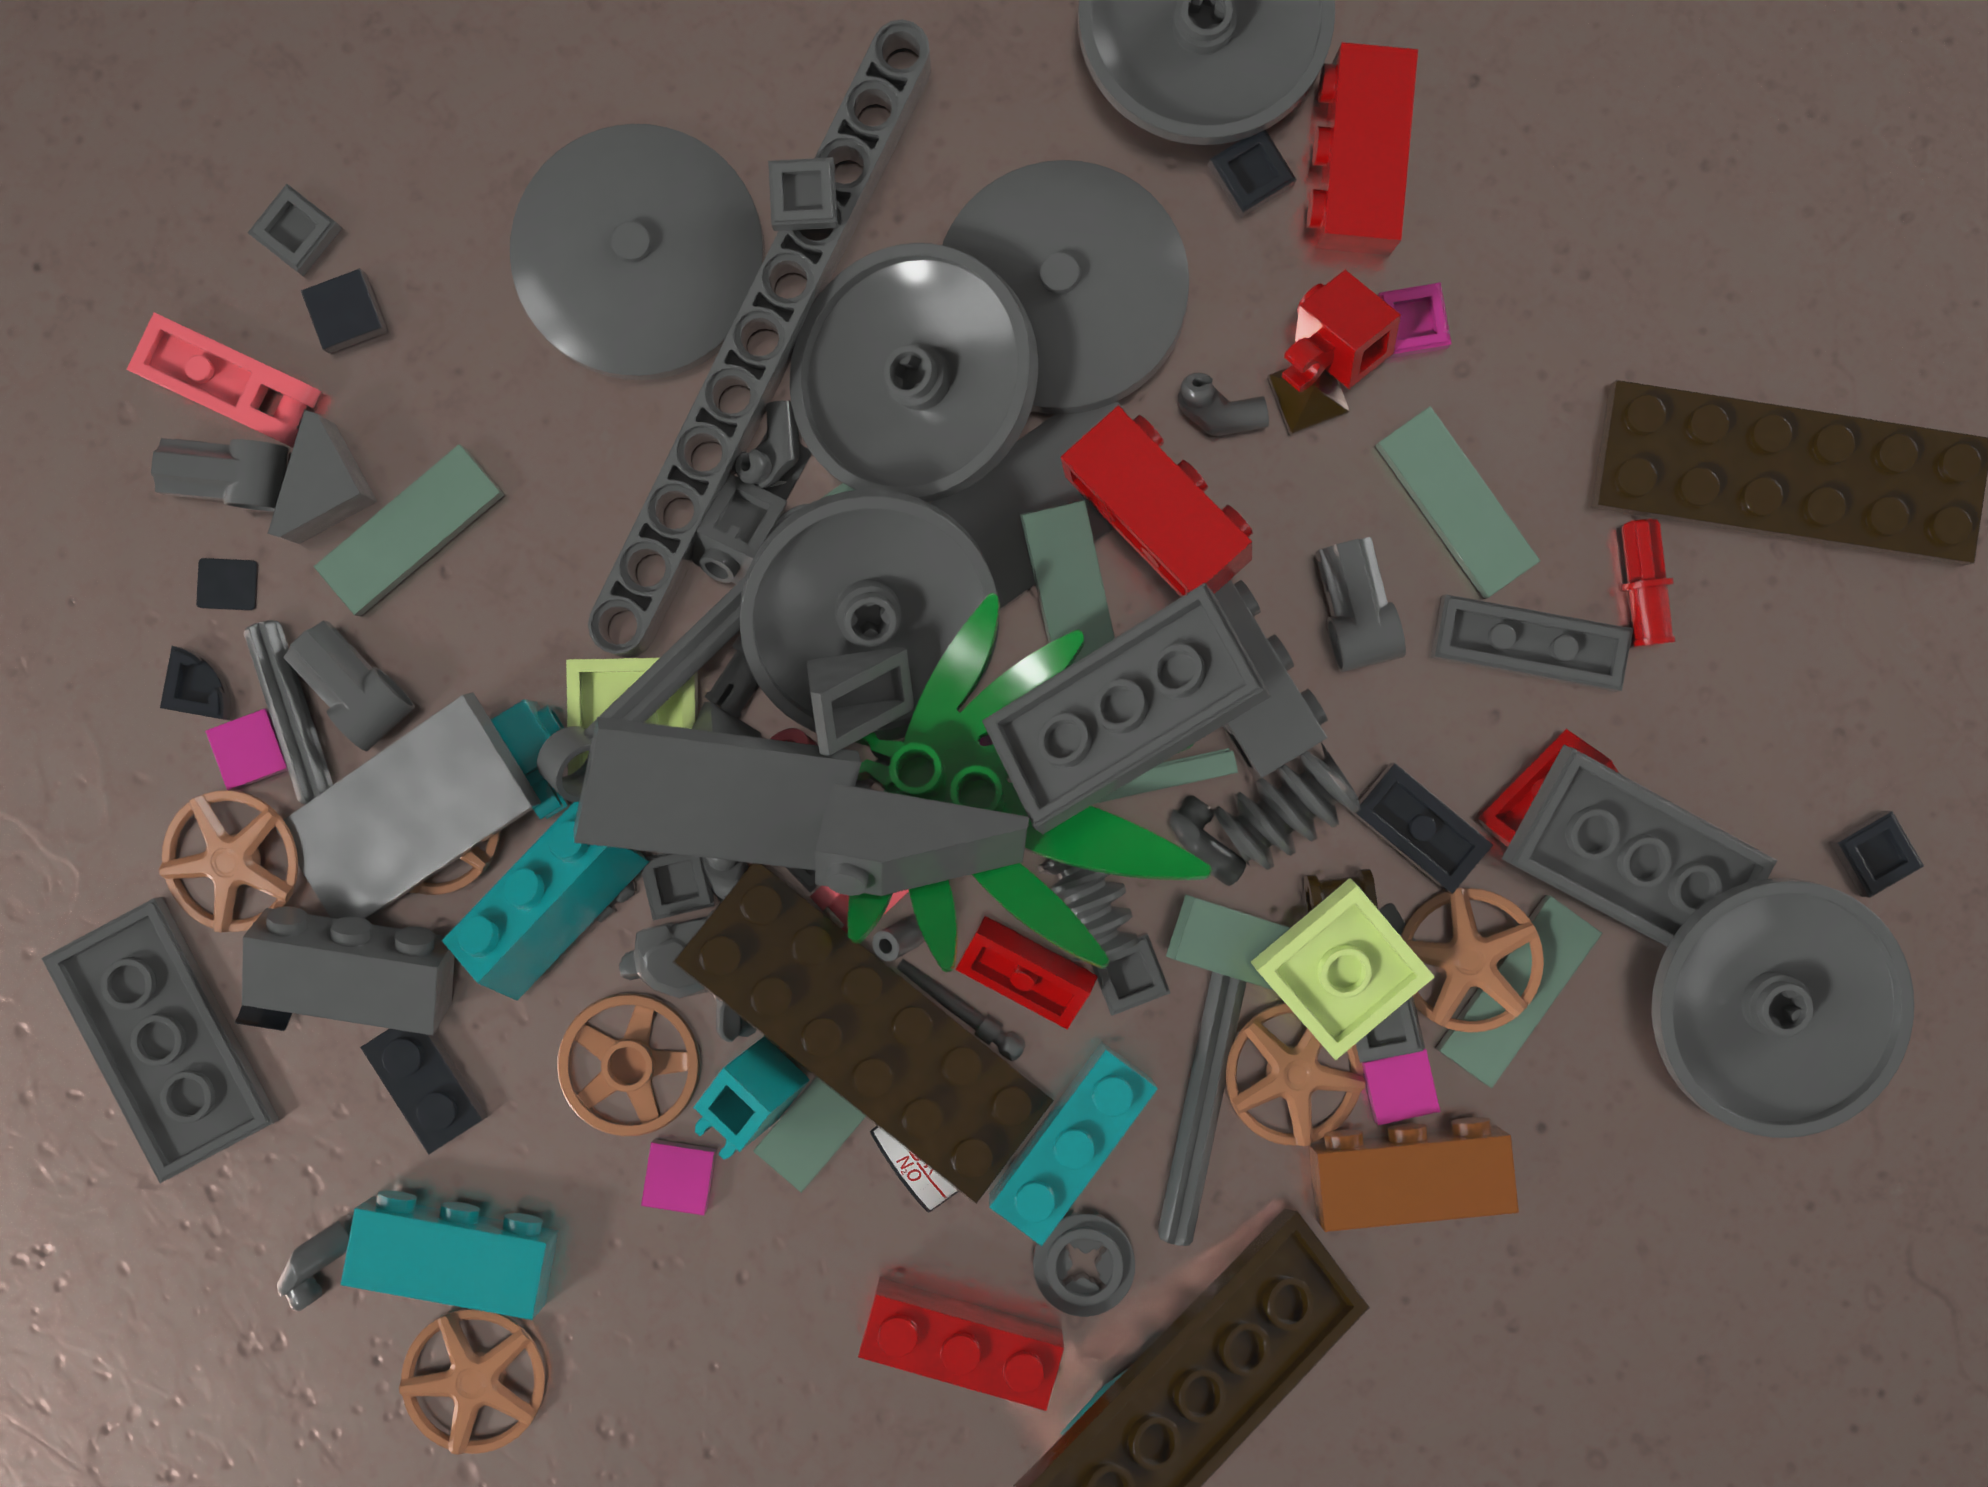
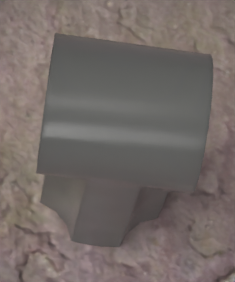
M161 438L157 450L153 451L151 465L155 492L171 496L224 501L225 505L274 512L288 467L290 448L275 443L245 439L230 440V445Z
M1372 538L1355 539L1316 551L1331 616L1328 617L1329 638L1334 658L1340 671L1346 672L1405 657L1406 644L1403 627L1396 607L1392 602H1387Z
M323 620L316 626L304 631L290 644L288 652L283 657L330 707L327 710V714L335 726L353 744L366 752L415 708L413 702L402 688L377 667L372 668L328 621Z

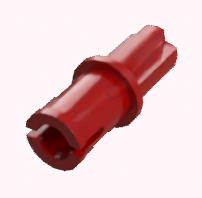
M1639 519L1623 524L1621 530L1628 583L1622 584L1621 587L1622 591H1629L1635 639L1633 645L1638 647L1675 642L1668 586L1674 585V579L1667 578L1661 524L1657 519Z

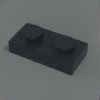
M1390 763L1359 800L1361 810L1356 814L1350 811L1442 889L1451 894L1456 891L1493 846L1490 841L1396 763Z
M388 1029L360 1047L428 1155L488 1117L435 1033L434 1035Z

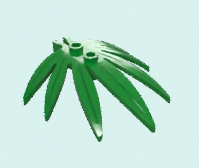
M990 593L960 629L937 664L915 708L904 742L879 740L874 732L856 741L858 744L870 747L876 758L890 762L889 766H885L869 759L864 760L861 763L857 780L872 779L884 789L883 792L1028 817L1013 784L1007 781L1009 775L994 745L981 746L979 744L981 738L989 735L982 720L1071 666L1084 646L1083 632L1081 630L1070 632L1022 659L995 679L963 711L959 712V709L977 686L994 645L999 621L1000 602L995 593ZM1194 744L1190 745L1189 747L1185 748L1184 750H1187V749L1191 748ZM1089 806L1045 834L1034 829L1030 819L1028 822L1025 850L1067 865L1106 874L1157 880L1207 879L1211 875L1212 868L1209 864L1183 848L1137 824L1093 806ZM1021 863L971 874L1002 907L1048 942L1098 968H1106L1109 965L1108 956L1080 919L1046 884ZM945 880L909 889L914 914L930 952L944 972L953 971L957 956L958 926L950 881ZM867 893L854 896L849 895L848 937L852 942L860 943L871 933L886 911L893 893L882 896Z

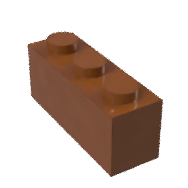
M1484 1117L1456 1119L1451 1121L1452 1130L1427 1132L1425 1124H1399L1388 1127V1136L1363 1139V1131L1327 1132L1324 1134V1143H1313L1308 1146L1316 1221L1325 1232L1519 1213L1511 1135L1498 1126H1491L1490 1119Z

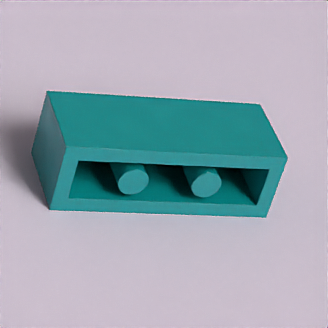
M573 802L442 940L478 984L517 1001L649 863L648 859L639 850L575 843L574 825L579 802Z
M1102 1041L989 1193V1208L1040 1246H1043L1158 1090L1154 1080Z
M389 1190L379 1191L377 1197L369 1198L354 1209L340 1285L533 1320L545 1306L559 1230L542 1227L543 1220L541 1218L520 1213L505 1214L503 1220L479 1216V1207L460 1202H443L440 1209L416 1205L417 1197L415 1195Z

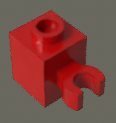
M1346 269L1326 285L1319 283L1313 286L1303 296L1298 305L1295 343L1284 354V358L1292 365L1282 372V378L1297 391L1302 392L1309 388L1325 369L1350 389L1394 354L1401 314Z

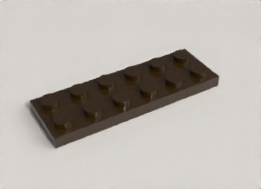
M1616 380L1609 387L1591 508L1964 566L1975 563L1988 474V437Z
M752 863L672 962L971 1202L976 1204L1054 1101L860 943L852 942L844 930L762 864Z
M1284 1209L1013 1487H1202L1370 1308L1299 1212Z

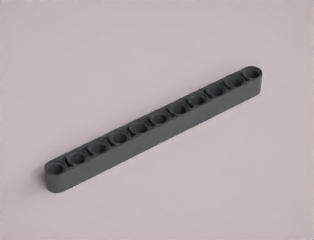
M903 19L890 21L883 25L876 33L815 158H833L835 165L841 161L851 160L863 167L862 174L857 180L846 184L836 182L838 228H834L829 237L820 241L807 239L801 234L802 230L778 231L591 610L588 620L589 635L594 644L605 652L624 658L635 657L645 652L653 642L692 563L696 530L729 475H735L736 459L741 452L747 451L766 412V404L771 402L791 362L795 341L805 318L816 298L829 284L912 116L931 73L928 38L923 29L914 22ZM900 48L910 49L919 57L914 65L905 69L891 67L886 63V58L891 52ZM879 104L889 109L891 114L883 124L868 126L857 119L863 108L868 105ZM795 272L807 278L806 288L795 298L786 299L774 293L775 283L786 273ZM767 328L779 334L776 348L767 355H752L746 349L748 338L759 329ZM732 385L746 386L750 389L751 397L745 409L732 414L719 409V398L726 388ZM707 441L719 443L722 447V457L717 466L708 471L693 469L691 456L696 446ZM684 497L690 499L694 507L693 517L690 522L682 528H667L663 519L664 509L667 504L675 498ZM650 554L661 555L665 561L666 568L663 578L653 586H640L635 574L638 562L641 558ZM620 611H631L637 622L636 633L628 642L616 645L608 636L607 627L609 620Z

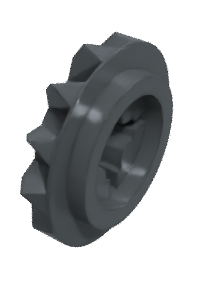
M1074 1212L1059 1222L1043 1246H1040L1038 1243L1036 1244L1033 1260L1034 1276L1044 1298L1058 1310L1079 1317L1096 1316L1114 1308L1127 1295L1135 1275V1256L1131 1243L1124 1231L1101 1214L1092 1215ZM1070 1243L1074 1249L1078 1248L1084 1254L1091 1252L1093 1249L1097 1251L1101 1246H1105L1099 1251L1100 1255L1095 1260L1098 1276L1102 1281L1101 1284L1093 1277L1089 1278L1083 1272L1075 1277L1071 1275L1067 1280L1063 1281L1073 1266L1067 1244Z

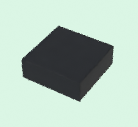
M1266 130L1240 140L1212 157L1208 163V167L1240 218L1291 188L1297 180Z
M360 268L301 290L321 347L328 354L388 332L368 277Z
M1883 811L1830 842L1861 897L1870 898L1924 867L1923 862L1893 811Z

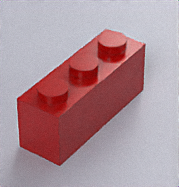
M1342 42L1332 64H1323L1319 81L1318 102L1328 103L1326 127H1317L1313 146V165L1323 166L1321 190H1311L1307 212V228L1317 229L1315 249L1391 255L1401 242L1418 49Z
M1119 405L1116 406L1060 456L1066 479L1180 597H1183L1204 583L1215 594L1252 561V541L1249 539L1253 534L1251 527L1233 507L1226 505L1220 509L1204 493L1208 489V485L1186 460H1181L1176 464L1160 448L1164 445V441L1148 420L1141 415L1132 420Z
M879 1277L858 1358L1047 1411L1064 1351L1062 1329Z

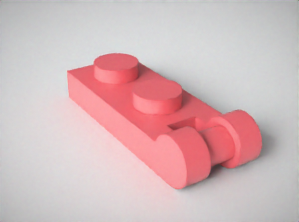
M155 312L126 369L292 448L294 447L299 430L297 427L304 410H306L307 406L314 409L321 394L320 390ZM269 388L283 394L273 417L259 411Z

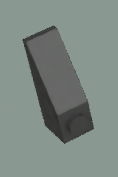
M832 783L815 849L816 885L827 886L831 890L843 895L854 896L867 893L882 896L1023 862L1029 817Z

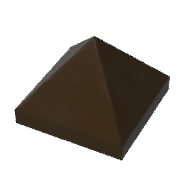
M1286 369L1268 375L1289 435L1350 412L1338 380L1325 369L1320 377L1302 392L1297 391L1282 378V372Z

